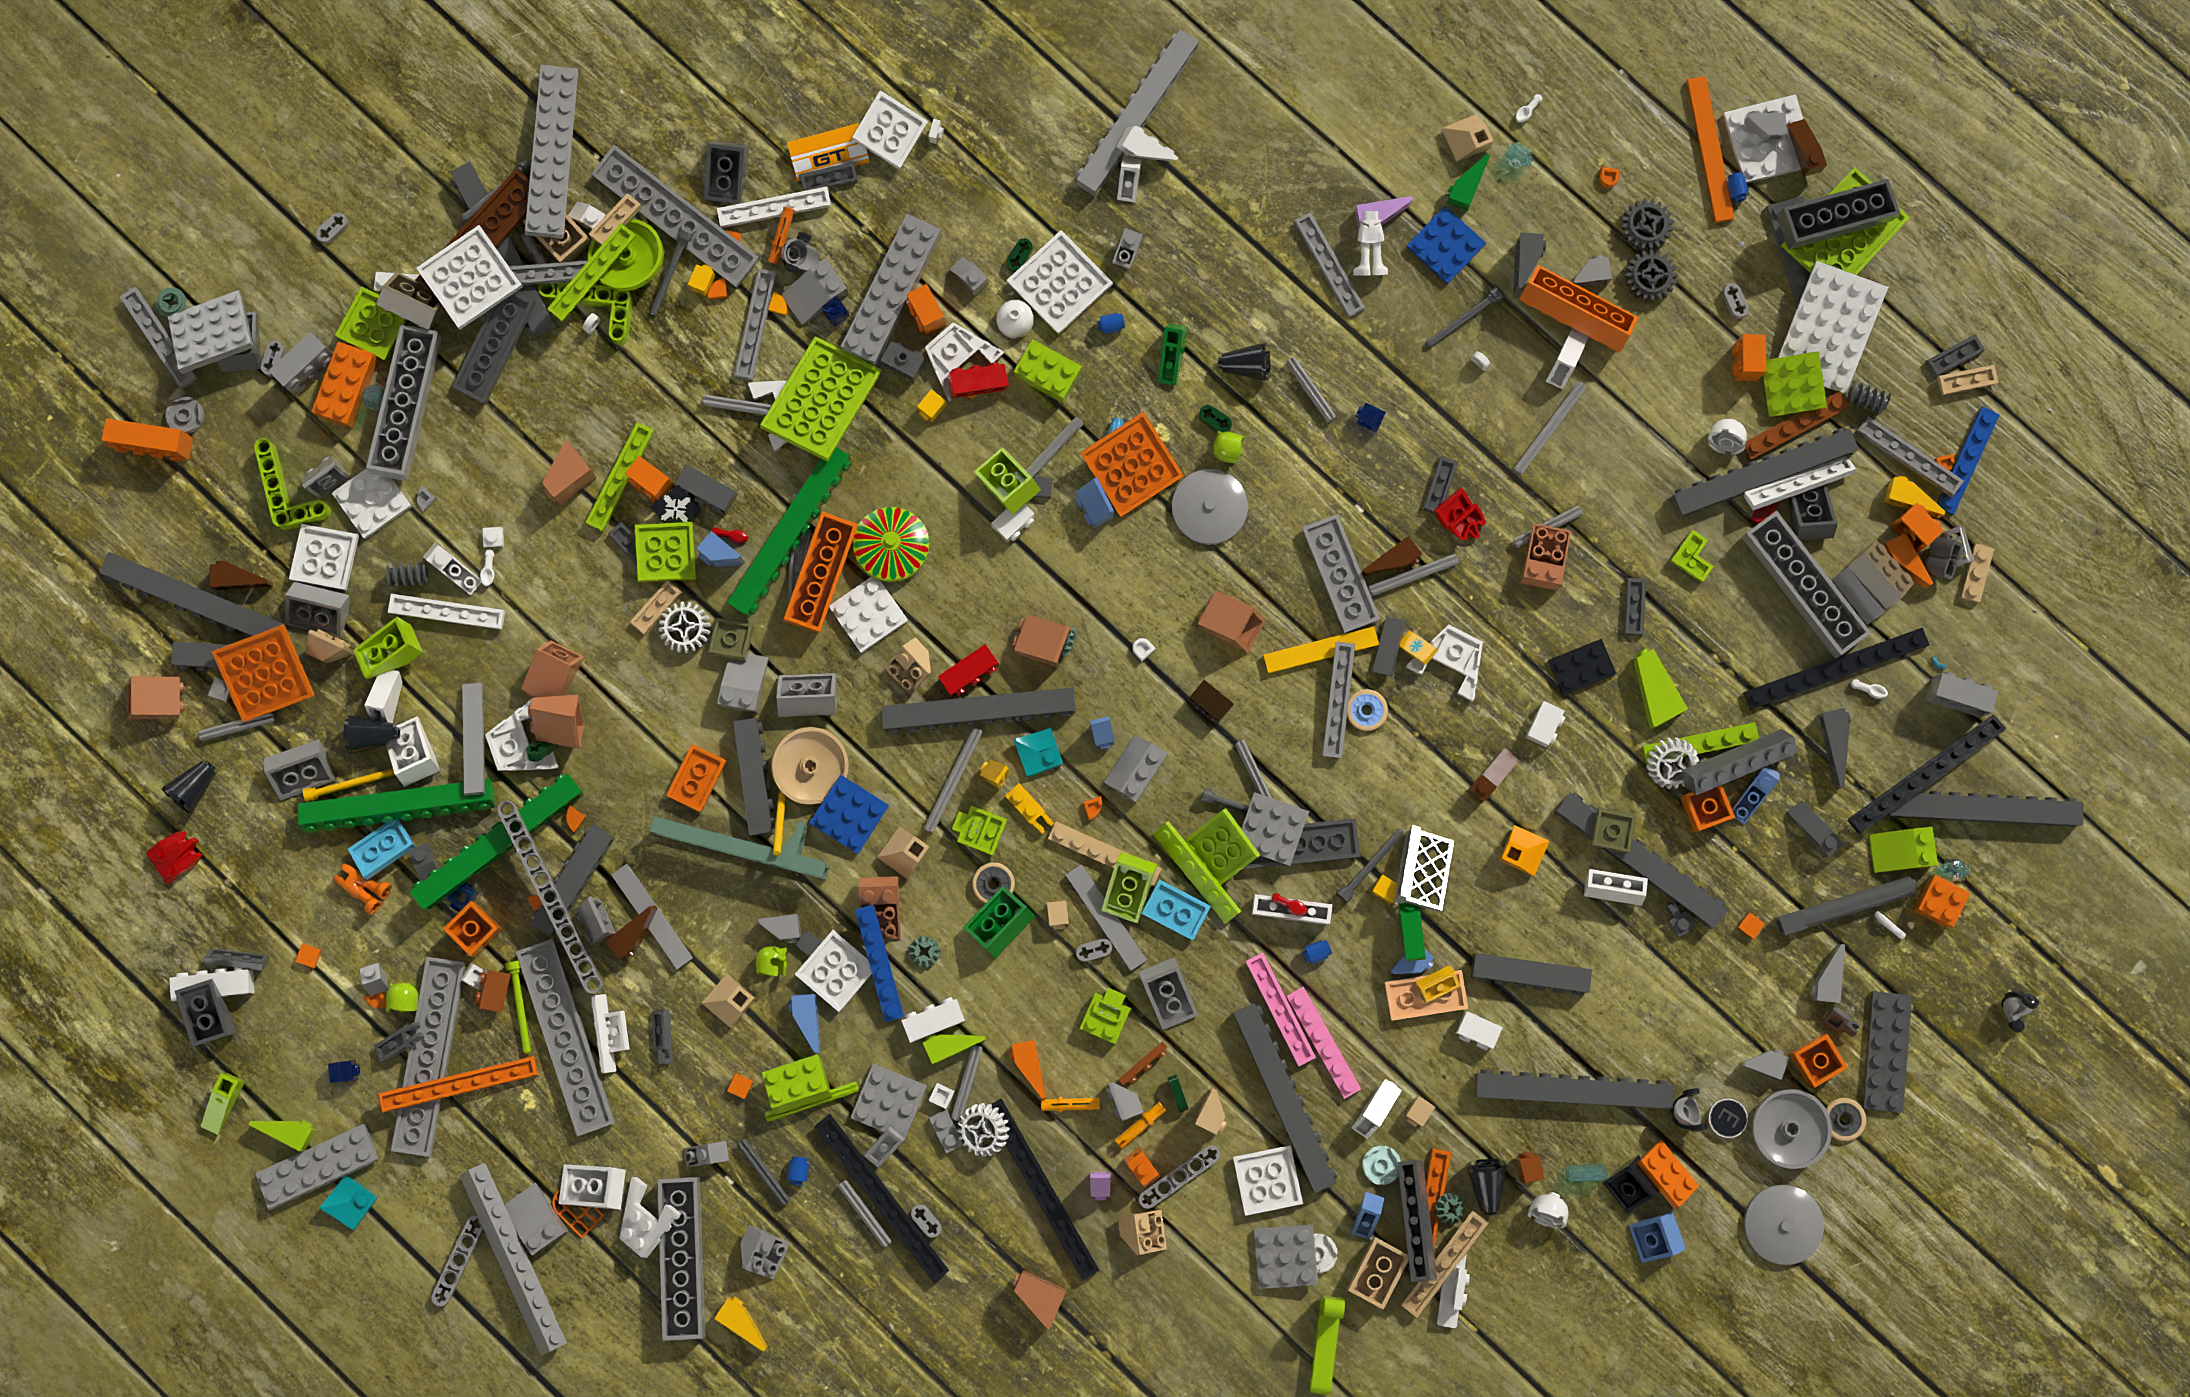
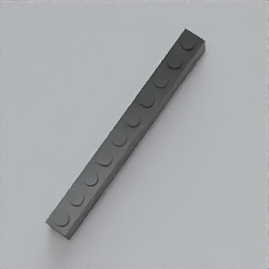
M471 162L450 171L453 177L450 181L455 189L459 188L461 194L458 196L462 204H467L469 209L488 194ZM508 235L497 247V251L509 267L523 266L524 263ZM535 285L523 286L516 291L536 302L527 321L528 323L525 325L529 334L533 333L538 338L557 328Z
M1840 428L1833 431L1831 436H1819L1815 438V442L1809 443L1806 441L1797 445L1798 448L1793 450L1791 448L1780 451V455L1775 457L1771 454L1763 457L1761 462L1756 463V461L1745 464V468L1740 470L1736 467L1728 470V474L1724 476L1717 474L1710 477V481L1705 483L1701 480L1693 483L1689 489L1682 487L1675 490L1671 501L1678 518L1744 495L1746 491L1846 455L1854 454L1859 448L1851 429L1844 430Z
M108 552L99 573L105 575L104 579L115 584L116 581L122 583V587L131 591L133 588L140 590L139 594L148 598L153 595L157 597L156 601L165 605L170 602L174 604L173 608L182 612L185 609L192 611L190 615L202 619L203 616L209 618L208 622L219 626L220 623L226 625L225 629L233 633H237V631L243 632V637L245 638L283 624Z
M1073 687L881 706L883 729L888 731V734L900 733V730L907 729V732L919 731V728L924 727L927 730H936L938 726L946 725V728H956L957 724L975 726L976 722H984L985 725L995 724V720H1003V723L1014 722L1016 718H1022V721L1034 720L1036 716H1041V719H1049L1057 714H1060V717L1072 716V713H1075Z
M1921 791L1887 817L2078 827L2083 825V802H2077L2076 798H2065L2064 801H2057L2056 797H2045V800H2038L2037 796H2026V799H2019L2018 795H2007L2006 798H1999L1998 794H1987V797H1980L1979 793H1968V796H1961L1959 792H1949V795H1941L1940 791H1930L1929 794H1922Z
M1570 792L1554 813L1588 839L1592 840L1597 808L1591 804L1588 806L1583 802L1584 799L1580 795ZM1632 839L1630 854L1603 849L1639 877L1647 878V883L1709 929L1715 928L1728 910L1724 907L1725 904L1721 900L1710 897L1708 895L1709 892L1705 888L1695 886L1690 877L1685 874L1683 876L1677 872L1678 869L1674 865L1663 862L1661 860L1662 857L1658 853L1648 851L1645 848L1646 845L1638 839L1636 841Z
M1253 1003L1233 1012L1234 1018L1313 1193L1336 1184L1335 1179L1337 1175L1333 1167L1329 1168L1326 1162L1329 1160L1325 1149L1321 1150L1318 1144L1321 1140L1317 1131H1312L1310 1125L1313 1122L1309 1113L1305 1114L1302 1109L1305 1104L1301 1096H1297L1294 1088L1297 1087L1293 1078H1288L1286 1070H1288L1287 1064L1284 1059L1280 1060L1278 1056L1280 1049L1277 1042H1272L1269 1036L1272 1034L1268 1023L1264 1024L1261 1018L1264 1014L1260 1005L1256 1006Z
M1481 1070L1480 1073H1475L1474 1097L1673 1109L1674 1085H1668V1081L1656 1080V1084H1649L1647 1079H1637V1083L1629 1082V1078H1617V1082L1609 1081L1610 1077H1598V1080H1590V1076L1578 1075V1079H1570V1075L1559 1074L1558 1078H1551V1074L1539 1073V1077H1531L1529 1072H1520L1519 1076H1514L1512 1071H1500V1075L1492 1074V1070Z

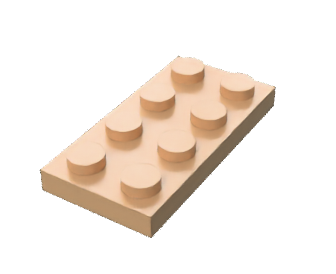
M1462 970L1455 971L1461 987L1428 1003H1425L1416 985V981L1426 976L1384 982L1391 1021L1468 1009Z

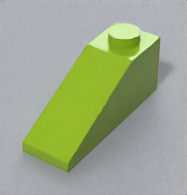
M934 1033L925 1037L926 1041L923 1042V1045L931 1063L935 1064L985 1041L986 1038L985 1036L971 1035L937 1036Z
M301 1120V1122L250 1121L248 1124L300 1152L307 1149L316 1132V1129L312 1128L313 1124L305 1120Z

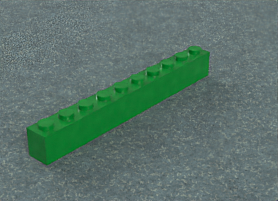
M836 448L828 462L823 459L819 460L728 600L727 604L748 618L751 614L754 615L757 612L761 599H765L770 591L768 588L778 580L780 576L779 571L789 563L790 554L798 549L801 543L799 540L809 532L811 528L810 523L820 515L821 506L829 501L832 489L834 487L837 488L842 480L840 477L843 472H847L850 469L852 459L849 454Z
M562 774L557 777L552 786L542 788L538 792L540 795L534 799L529 798L523 803V807L518 810L530 834L584 795L569 774L565 776ZM499 821L494 824L489 833H483L478 836L473 845L463 847L459 851L460 854L455 858L450 857L443 863L444 866L439 870L434 869L427 875L428 878L423 882L420 880L411 887L410 894L425 912H428L514 847L503 822ZM514 822L511 825L512 832L517 833L520 831V823Z
M485 779V794L466 796L464 794V782L299 803L298 825L303 832L315 833L319 830L332 831L336 828H353L357 825L371 826L374 823L380 822L392 823L396 819L409 821L419 817L448 816L451 813L457 812L469 813L472 810L486 811L496 807L495 786L491 779Z

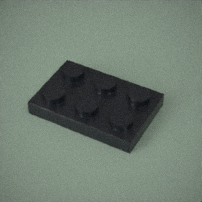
M1602 639L1548 660L1562 696L1617 674Z

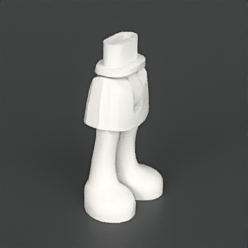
M1363 211V220H1361L1363 223L1360 225L1357 241L1361 242V262L1358 267L1353 269V275H1370L1369 253L1371 243L1373 248L1372 275H1388V268L1383 265L1381 259V242L1384 241V233L1380 223L1381 220L1378 219V211Z

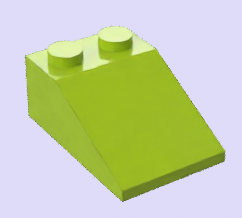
M399 617L394 618L353 650L366 679L407 665L423 653L412 626Z
M1933 827L1869 835L1874 873L1938 865Z
M1121 852L1116 860L1101 911L1138 924L1158 864Z

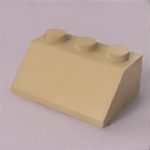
M1210 1088L1193 1123L1217 1135L1218 1131L1222 1133L1227 1122L1224 1121L1225 1114L1217 1090Z

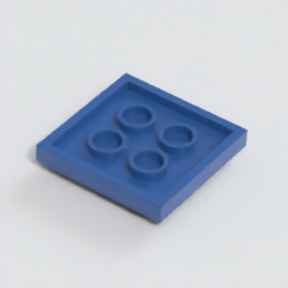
M1444 206L1406 247L1448 285L1486 245V242L1450 209Z
M840 774L809 824L859 854L889 805Z

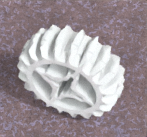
M680 602V608L673 604V611L669 607L666 609L669 612L668 616L664 613L662 614L665 621H659V624L664 626L658 629L659 632L663 633L660 638L662 640L666 639L664 644L666 646L670 645L671 650L677 647L678 653H681L683 648L685 653H689V647L696 651V644L701 648L703 645L700 641L707 642L708 640L704 634H710V631L705 629L711 627V624L706 622L709 617L703 616L705 613L703 609L698 611V605L692 608L691 602H688L687 607H685L684 602ZM686 613L695 615L699 623L689 622ZM679 615V621L670 626L672 620ZM684 624L689 626L685 629V633L682 629H680L684 626ZM699 629L697 635L690 640V634ZM670 632L681 633L683 642L674 640Z
M1675 737L1672 741L1671 738H1667V743L1660 740L1661 745L1659 747L1654 745L1656 750L1649 751L1652 757L1647 758V762L1650 763L1646 765L1649 771L1648 774L1660 787L1666 786L1667 789H1671L1673 785L1675 789H1678L1679 784L1684 786L1682 770L1699 762V758L1696 756L1697 751L1683 739L1680 741ZM1684 753L1686 755L1685 765L1682 764V756ZM1660 762L1664 764L1662 774H1660L1659 770Z
M981 1103L979 1106L975 1104L971 1108H967L965 1113L960 1116L962 1120L958 1122V1125L961 1128L957 1132L962 1133L959 1140L964 1139L965 1143H963V1146H969L968 1152L974 1151L975 1155L981 1154L982 1157L988 1154L992 1156L995 1152H999L1002 1149L1001 1147L1006 1145L1005 1140L1008 1139L1009 1135L1005 1132L1009 1131L1010 1128L1005 1127L1008 1120L1002 1119L1004 1113L998 1114L999 1108L992 1110V1104L986 1106L985 1103ZM975 1116H982L979 1122H972ZM987 1138H994L992 1144H984Z

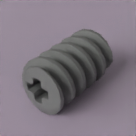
M1854 380L1847 397H1849V404L1856 400L1857 407L1861 403H1864L1863 409L1870 405L1871 412L1878 408V415H1880L1886 409L1891 393L1886 397V391H1881L1879 394L1878 388L1872 391V386L1868 385L1865 388L1864 383L1858 385L1857 380Z
M426 561L423 562L422 567H420L419 562L415 563V567H412L411 562H408L407 568L404 567L403 562L400 563L399 568H397L396 563L392 564V568H389L387 565V584L389 587H393L395 584L398 587H401L402 584L409 586L410 583L412 586H416L418 583L421 586L425 585L429 579Z

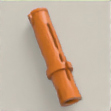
M783 206L774 241L771 242L772 249L768 259L769 262L779 264L781 249L787 238L793 213L795 212L794 209Z

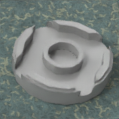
M179 397L174 399L169 407L166 408L165 420L170 428L180 429L186 434H191L201 427L205 413L198 401L190 397Z

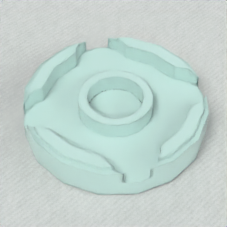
M1376 1146L1366 1152L1362 1160V1169L1369 1181L1378 1185H1386L1398 1178L1397 1162H1401L1395 1150L1387 1146Z

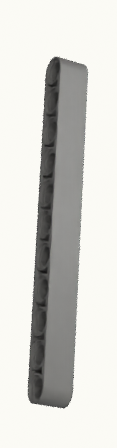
M502 801L498 805V814L584 989L591 994L599 992L603 987L602 979L516 805L510 801ZM507 804L511 805V814L504 815L503 807ZM514 822H519L521 825V829L517 833L511 830V825ZM524 839H527L530 844L527 850H522L519 846L520 842ZM531 857L538 859V864L534 868L528 865V860ZM540 874H544L547 878L544 885L537 883V877ZM550 891L555 894V900L551 903L545 899V895ZM557 909H561L564 912V917L561 920L554 918V912ZM567 926L573 931L569 938L564 937L562 934L563 929ZM574 944H578L581 947L579 955H574L571 952V947ZM584 961L590 965L587 973L581 972L579 968L580 964ZM591 979L597 980L599 984L596 990H591L588 987V982Z

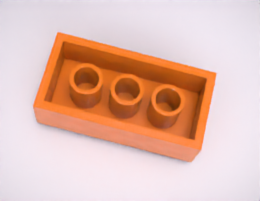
M337 342L311 412L318 418L353 429L367 392L365 390L369 387L379 358L374 353Z
M106 418L102 441L108 444L107 447L113 448L115 452L126 453V451H132L134 455L138 456L151 454V457L163 459L164 456L170 457V460L182 462V459L189 460L193 438L180 429Z

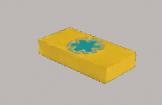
M1410 630L1401 639L1399 647L1424 665L1438 652L1434 646Z

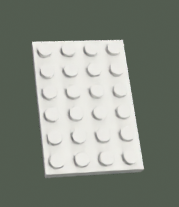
M1815 261L1778 358L1819 351L1824 387L1836 392L1841 391L1845 395L1888 287Z

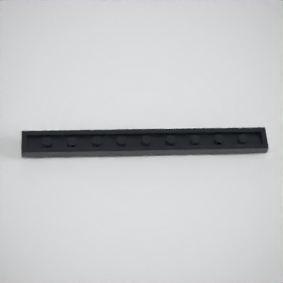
M1922 627L1743 692L1749 709L1753 710L1919 650L1930 644Z
M1993 714L1847 820L1848 823L1859 835H1862L1995 739L2007 728Z
M1001 1098L992 1103V1110L999 1108L998 1114L1004 1113L1002 1119L1008 1120L1005 1124V1127L1010 1128L1009 1131L1005 1132L1009 1135L1008 1139L1005 1140L1006 1147L1083 1281L1098 1272L1099 1268Z
M829 1114L815 1125L816 1129L933 1283L950 1271L834 1117Z

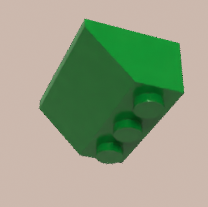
M1002 886L963 928L996 959L1036 916L1007 888Z

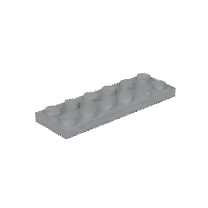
M1338 514L1302 527L1344 634L1379 621L1380 617Z
M362 1124L255 1174L267 1208L272 1210L377 1162L379 1158L367 1125Z

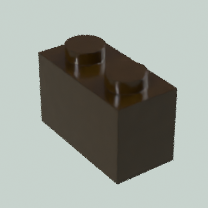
M1203 680L1189 697L1190 705L1198 711L1200 709L1206 713L1205 717L1212 723L1216 721L1219 724L1234 705L1233 702L1206 680Z

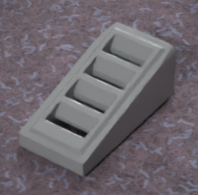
M1963 525L1944 531L1945 538L1951 539L1950 535L1960 532L1961 536L1952 538V540L1958 541L1962 539L1964 550L1961 552V555L1965 554L1966 557L1959 559L1956 567L1974 562Z

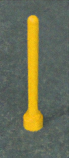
M394 769L380 771L319 789L308 787L303 789V796L306 803L315 802L319 796L394 776Z

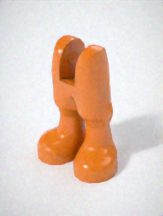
M343 863L340 868L349 876L345 880V878L335 874L333 877L334 881L346 890L351 897L362 900L365 903L364 910L367 914H374L383 902L367 893L364 887L370 889L380 899L384 900L388 897L392 885L388 882L379 884L373 881L372 878L366 880L358 869Z

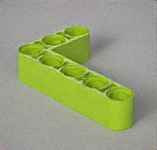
M570 282L540 284L538 291L544 300L553 302ZM594 285L589 291L590 295L587 298H583L578 305L611 308L609 336L616 345H624L629 338L633 298L629 291H618L606 286ZM547 288H553L550 294H544ZM604 293H608V294H609V296H608L607 299H605V300H601V299H600V297H601L602 294H604ZM622 295H627V299L625 301H619V298ZM618 314H625L622 320H617ZM616 332H623L620 338H614Z
M258 439L255 442L254 449L273 524L282 530H290L301 527V524L309 525L328 519L331 515V509L320 500L291 507L277 448L268 439ZM265 445H269V449L266 452H262V448ZM273 463V468L267 470V465ZM277 480V486L271 488V483ZM282 498V503L279 506H275L276 500ZM320 506H323V512L321 514H317V509ZM305 511V516L302 519H298L299 513ZM286 516V522L280 524V519Z
M1321 1295L1310 1380V1393L1330 1396L1339 1320L1343 1319L1345 1311V1300L1340 1297Z

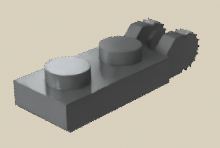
M413 1022L406 1027H402L375 1044L374 1047L379 1062L385 1064L413 1046L414 1043L423 1040L424 1034L422 1032L416 1033L411 1037L409 1034L421 1027L420 1022Z

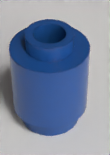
M1742 173L1729 175L1727 177V186L1731 200H1735V202L1746 200V197L1749 195L1746 178Z
M1122 313L1099 316L1100 320L1097 321L1098 331L1103 332V335L1119 332L1125 328Z
M1320 940L1304 947L1305 951L1302 952L1305 962H1310L1311 965L1329 958V955H1332L1327 940Z
M792 1156V1161L789 1162L787 1180H791L792 1185L802 1186L803 1182H807L808 1158Z

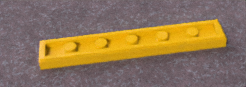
M1373 626L1264 654L1263 658L1267 673L1334 657L1335 642L1355 644L1354 652L1379 646L1375 628Z

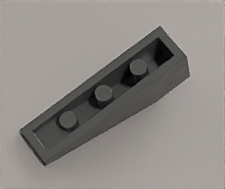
M1845 708L1823 712L1818 715L1836 790L1843 788L1845 785L1849 724L1851 722L1850 715L1846 712Z

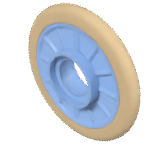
M1364 689L1355 692L1349 698L1347 718L1355 728L1362 731H1372L1379 728L1385 722L1388 707L1385 699L1378 692ZM1364 705H1369L1372 708L1370 715L1362 713L1361 709Z

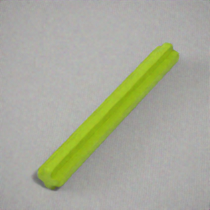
M852 1082L831 1089L832 1097L778 1115L773 1110L766 1111V1120L773 1121L859 1091L857 1082Z

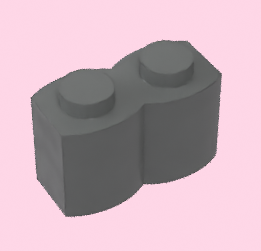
M1941 537L1933 540L1930 545V556L1924 564L1928 574L1932 577L1951 580L1955 574L1957 561L1962 552V543Z

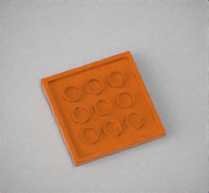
M1141 412L1080 452L1081 457L1093 476L1097 477L1119 517H1122L1184 476L1144 412Z
M284 624L212 651L242 722L315 695Z

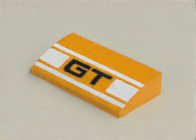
M859 123L787 142L797 181H801L799 176L801 173L854 162L855 166L870 163L866 148L851 139Z

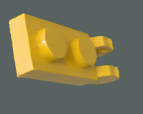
M1020 783L1005 795L1030 824H1033L1041 834H1044L1045 830L1036 822L1040 816L1043 817L1048 825L1052 826L1054 824L1044 813V809Z

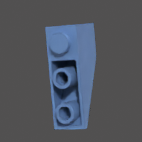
M1769 766L1763 767L1756 772L1732 807L1735 819L1744 825L1777 784L1780 773Z

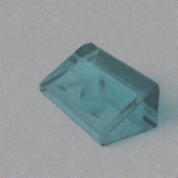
M1604 1164L1568 1165L1565 1167L1566 1180L1570 1182L1609 1179Z

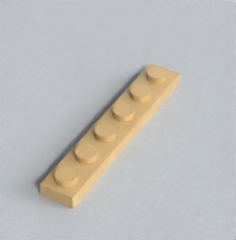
M1057 821L1048 837V840L1113 869L1120 853L1124 852ZM1157 867L1151 886L1155 885L1162 868Z
M1472 1211L1436 1258L1437 1281L1417 1283L1401 1306L1418 1318L1489 1223Z

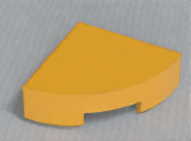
M773 292L768 310L787 316L788 310L785 300L781 295Z

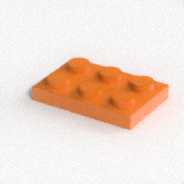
M691 744L666 796L702 813L727 761Z
M1662 1140L1658 1141L1637 1162L1638 1166L1674 1210L1679 1208L1699 1187L1698 1183Z

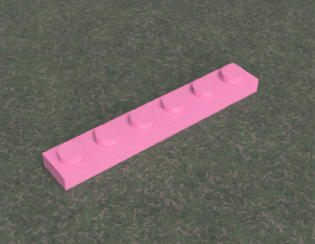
M1261 953L1245 961L1298 1067L1316 1058L1264 954Z
M1304 987L1287 995L1289 1003L1343 1098L1345 1099L1361 1090Z

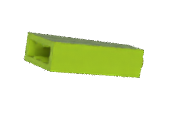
M1645 649L1636 654L1638 658L1633 660L1649 727L1653 729L1681 714L1688 708L1654 649L1649 652Z

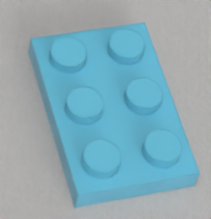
M396 819L392 823H385L348 848V851L362 876L368 880L405 855L408 850L415 848V845L401 821Z
M1159 879L1142 915L1193 941L1211 906Z

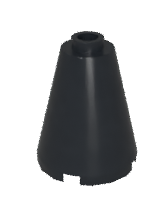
M1268 342L1222 353V357L1218 358L1219 369H1222L1224 373L1269 380L1270 377L1266 376L1271 370L1270 351H1266V347H1269Z
M353 715L347 716L349 719H345L343 736L344 739H348V745H345V748L349 754L396 743L397 739L400 738V728L395 723Z
M200 761L164 785L161 790L188 814H192L216 775L214 772L216 768L208 761L205 763Z
M1499 1159L1476 1160L1477 1164L1473 1165L1472 1162H1468L1466 1164L1467 1172L1480 1211L1484 1212L1485 1215L1496 1214V1211L1500 1210L1506 1162L1503 1160L1502 1163H1499Z

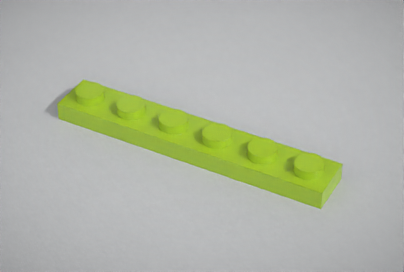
M620 223L547 310L563 322L633 241L636 235Z
M636 422L585 522L586 524L604 532L629 483L627 481L629 478L625 473L638 456H643L655 432L653 429Z
M1754 722L1678 739L1680 741L1683 739L1687 744H1691L1698 755L1741 746L1758 739L1759 735L1756 723ZM1660 742L1642 746L1646 765L1650 764L1647 762V758L1652 757L1649 751H1655L1654 745L1659 747L1661 745Z
M1169 821L1153 833L1155 838L1225 924L1241 912Z

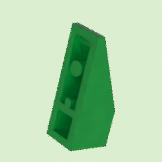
M1486 154L1455 181L1454 186H1449L1446 194L1449 197L1448 204L1468 211L1489 160V154Z
M1171 323L1165 326L1158 383L1177 385L1186 346L1188 326Z
M1406 902L1398 903V919L1406 961L1426 960L1420 908Z

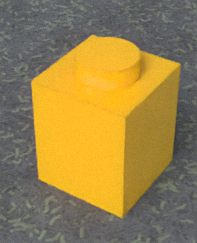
M696 264L687 284L689 289L708 296L709 289L716 278L714 271H712L713 269L704 264L702 266Z
M931 389L917 406L919 416L926 421L929 419L933 422L947 406L946 400Z
M1381 875L1371 893L1391 905L1395 899L1397 883Z

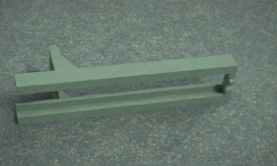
M655 816L650 828V832L655 835L826 880L830 868L827 862L801 856L808 832V826L802 821L797 823L794 834L781 846V854L779 856L773 854V848Z

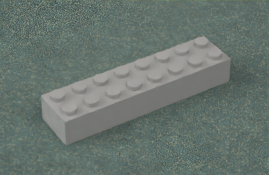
M906 214L841 345L842 350L876 367L878 366L907 307L905 302L908 300L906 294L916 289L942 236L941 229Z
M400 325L366 469L372 475L404 481L409 479L442 340L438 331Z
M1777 511L1741 537L1835 659L1871 634L1870 630Z
M700 1177L658 1179L659 1217L665 1205H671L681 1213L680 1217L677 1220L674 1219L671 1223L672 1227L670 1230L662 1234L660 1237L661 1241L659 1242L662 1341L702 1339L705 1337Z

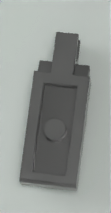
M669 1009L652 1011L653 1047L658 1054V1064H671L673 1054L671 1049Z

